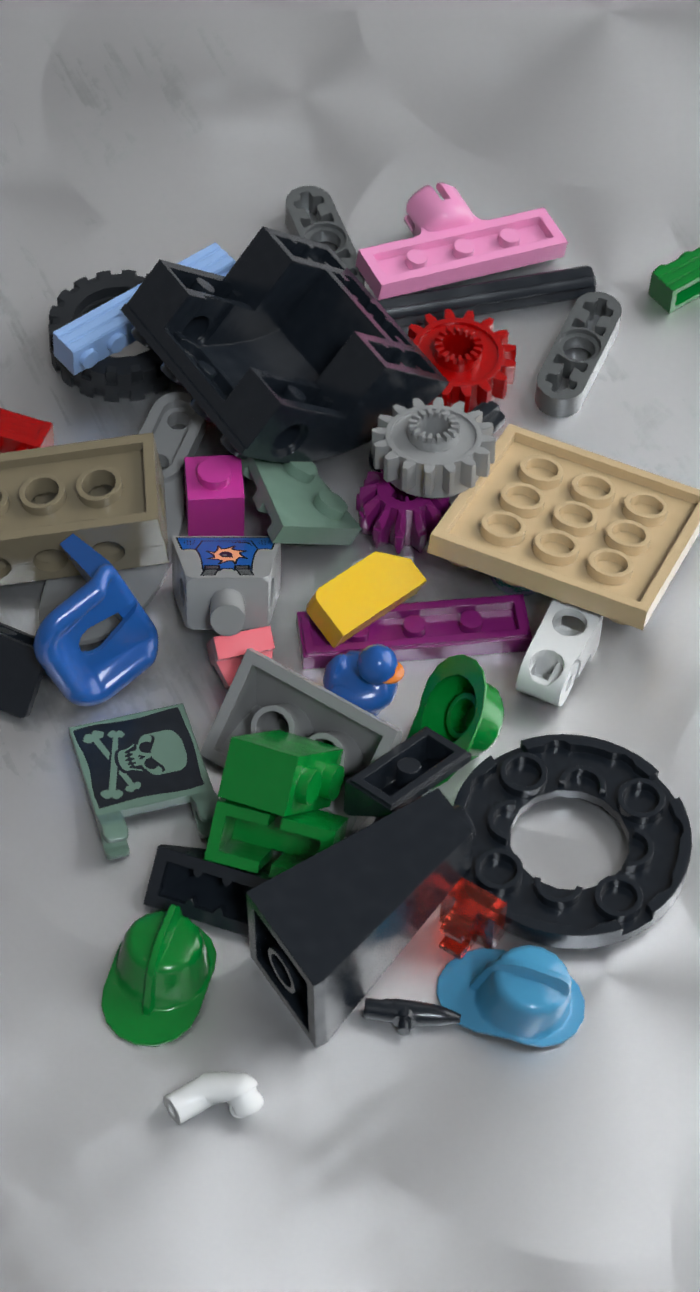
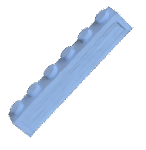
M215 242L177 264L226 276L236 262ZM141 284L53 332L54 356L73 375L93 367L99 361L120 352L124 347L137 341L131 333L134 326L123 314L121 308L129 302Z

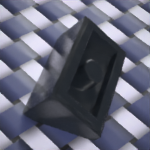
M425 726L345 781L344 813L350 816L385 817L415 801L469 763L472 754Z

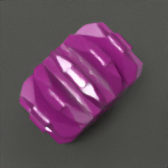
M381 469V472L368 471L364 485L360 487V492L356 497V510L359 516V526L362 528L361 532L365 535H373L376 548L390 543L394 546L398 555L405 546H412L421 553L426 542L430 540V534L452 505L449 503L450 497L423 498L410 495L395 487L391 482H386L384 480V469Z

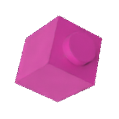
M234 455L184 457L187 535L244 536L245 495L241 459Z

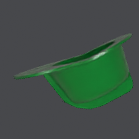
M464 654L448 657L435 668L427 680L419 709L406 739L427 726L471 753V761L491 748L499 737L503 726L504 707L499 691L486 682L484 670L477 660ZM455 773L447 777L445 780L437 784L432 789H435L436 787L447 782Z
M171 904L167 911L146 914L130 926L119 945L104 985L101 1007L107 1025L119 1038L136 1046H160L175 1041L187 1032L200 1012L215 970L217 953L211 938L189 918L183 916L178 905Z

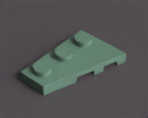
M248 457L246 460L241 459L243 475L254 481L258 489L253 496L257 510L264 513L268 512L272 520L267 529L272 543L351 545L362 528L347 511L348 506L339 495L332 492L317 474L318 469L312 461L281 463Z

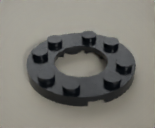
M555 734L521 740L520 748L507 752L496 759L490 755L470 773L462 784L453 806L460 805L467 812L474 825L476 835L472 841L471 867L458 882L466 896L481 913L496 925L515 936L544 946L565 949H588L612 945L634 937L651 927L671 908L679 896L685 882L691 857L692 832L690 821L680 797L675 799L669 789L658 779L659 771L634 752L609 741L582 735ZM555 797L581 798L603 807L619 821L628 839V856L618 873L605 877L597 886L587 889L577 886L575 890L558 889L541 882L539 877L533 878L523 868L520 858L513 852L510 846L511 830L519 815L537 802Z

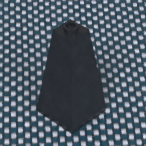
M439 788L246 892L250 956L315 1048L327 1043L471 867L472 841L476 835L472 820L460 805L452 806Z

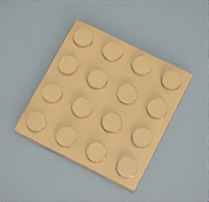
M508 424L496 441L495 462L490 464L489 475L487 477L479 476L475 487L469 488L457 496L430 534L427 553L446 559L456 566L468 567L499 578L506 584L521 586L557 599L561 603L571 604L602 615L617 624L629 625L643 630L700 533V490Z

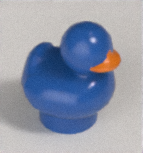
M373 644L362 651L350 650L346 654H338L333 657L325 667L323 684L325 689L377 716L395 698L398 682L404 677L405 671L403 666L397 661L396 655L391 648L383 644Z

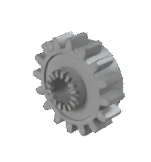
M436 397L432 405H424L419 398H414L413 407L409 409L395 404L392 406V416L380 415L378 417V428H372L373 466L375 469H384V480L386 482H391L395 487L410 495L423 498L454 496L475 487L479 476L487 477L489 475L490 464L495 462L496 437H493L494 426L491 422H482L483 412L480 410L465 413V402L458 401L452 407L444 406L442 397Z

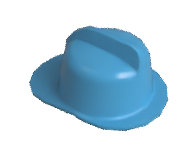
M526 945L511 948L508 951L479 948L464 952L447 963L438 978L437 998L440 1005L461 1014L460 1023H457V1025L473 1032L511 1040L523 1045L544 1048L560 1045L574 1036L584 1020L585 1001L579 985L569 975L567 967L557 955L543 947Z

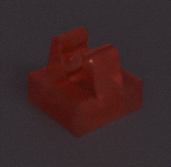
M461 878L441 902L440 922L442 925L440 932L445 937L439 943V948L459 960L465 956L475 943L487 949H494L505 933L507 903L468 880Z

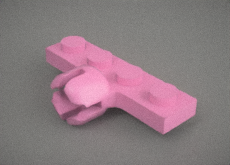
M441 182L437 183L436 189L445 200L440 199L432 186L426 185L415 192L407 202L406 212L408 215L405 216L404 222L414 237L359 249L356 266L379 301L562 258L565 255L568 241L545 208L491 220H481L473 215L455 187Z

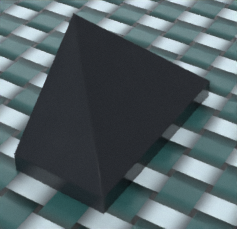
M159 845L143 904L167 911L171 904L178 905L182 915L189 919L249 937L246 892L272 877H269V874L263 870L253 873L204 860L206 849Z

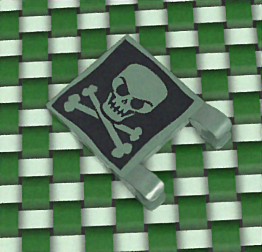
M183 703L69 727V736L95 815L106 859H117L130 854L127 843L128 827L124 817L191 803L200 838H209L215 807L219 797L213 790Z

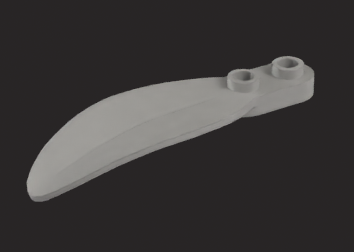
M171 392L157 399L139 434L153 432L161 467L166 468L162 471L165 486L169 563L117 570L143 609L148 606L160 589L172 564V536H181L185 514L183 479L185 477L184 457L195 456L206 432V419L193 410L190 405V401L193 398L186 392ZM177 424H182L186 426L185 428L179 430L171 428L172 426ZM81 575L46 580L39 605V624L53 609L86 583ZM112 615L90 627L82 635L79 646L105 640L120 621L115 615Z

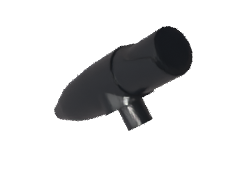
M366 998L364 1007L365 1019L392 1022L398 1028L397 1032L400 1035H408L410 1029L416 1026H446L460 1023L461 1014L446 1007L413 1000Z

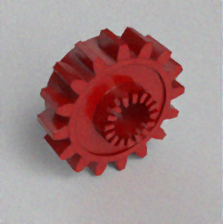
M446 309L444 319L437 320L428 313L424 316V328L416 324H411L408 327L410 339L449 382L443 392L437 396L442 397L444 406L452 407L458 401L465 402L464 412L469 413L480 403H488L495 398L504 399L506 397L507 385L514 383L516 345L508 344L509 332L506 329L493 332L494 319L491 317L479 323L474 321V311L468 310L463 318H456L451 309Z

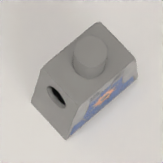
M172 536V590L185 627L192 630H214L220 635L232 636L241 630L269 626L281 591V543H272L269 536Z

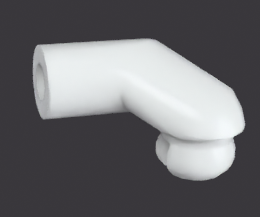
M207 1072L163 1098L168 1113L178 1125L214 1104L227 1102L231 1114L236 1118H245L263 1106V1097L256 1089L259 1083L246 1072Z

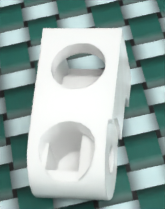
M553 598L524 656L516 681V690L561 707L570 693L575 678L579 677L586 662L591 661L599 646L603 616L571 604L561 603ZM562 616H573L580 619L586 629L584 632H580L562 625Z

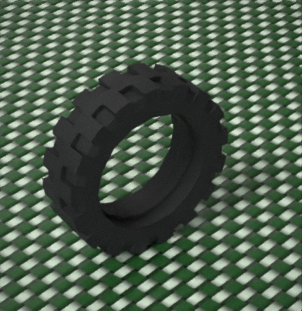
M110 270L96 273V278L88 280L85 276L75 281L73 289L70 291L64 289L59 294L57 306L52 305L49 313V346L53 368L56 372L61 371L62 380L71 388L74 385L78 386L80 393L87 397L94 398L95 395L104 396V401L119 402V398L130 397L131 402L145 399V394L154 392L155 395H158L168 389V383L171 380L160 368L163 361L151 349L136 356H108L93 367L85 369L76 375H73L54 356L53 332L141 284L146 277L137 276L136 271L122 270V274L112 275Z

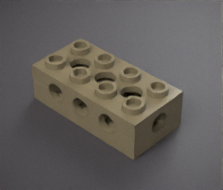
M153 432L0 453V586L81 575L60 546V543L71 534H75L106 558L116 570L169 563L164 475Z

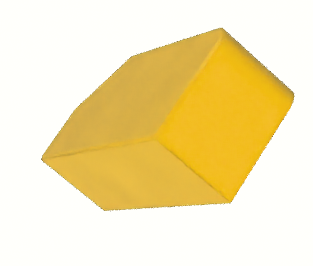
M374 551L319 587L307 603L306 611L331 646L336 648L417 594L427 580L411 559Z

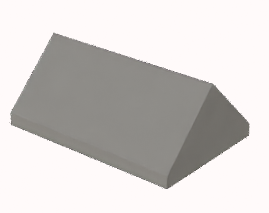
M248 648L200 751L201 755L224 768L231 737L273 730H282L343 748L340 765L344 767L345 774L341 791L337 798L331 801L330 807L318 810L348 817L345 837L356 833L368 817L350 816L344 813L345 781L401 744L402 730L253 648Z

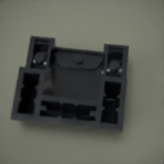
M262 226L226 276L159 259L129 302L121 308L123 314L134 326L131 330L133 337L143 346L155 351L163 361L160 365L162 372L170 380L183 386L193 398L190 401L193 410L202 418L213 422L223 434L220 438L222 445L231 454L243 460L251 457L281 463H290V461L310 462L340 455L371 442L372 428H378V417L380 415L392 416L393 405L398 404L409 409L413 407L414 398H419L424 405H428L449 384L448 380L328 245Z

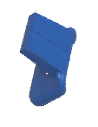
M71 534L60 543V546L86 583L42 620L34 637L33 650L38 663L68 701L78 706H95L114 697L152 666L158 653L159 637L153 622L115 567L79 537ZM115 615L120 623L104 642L93 650L82 651L79 643L86 630Z

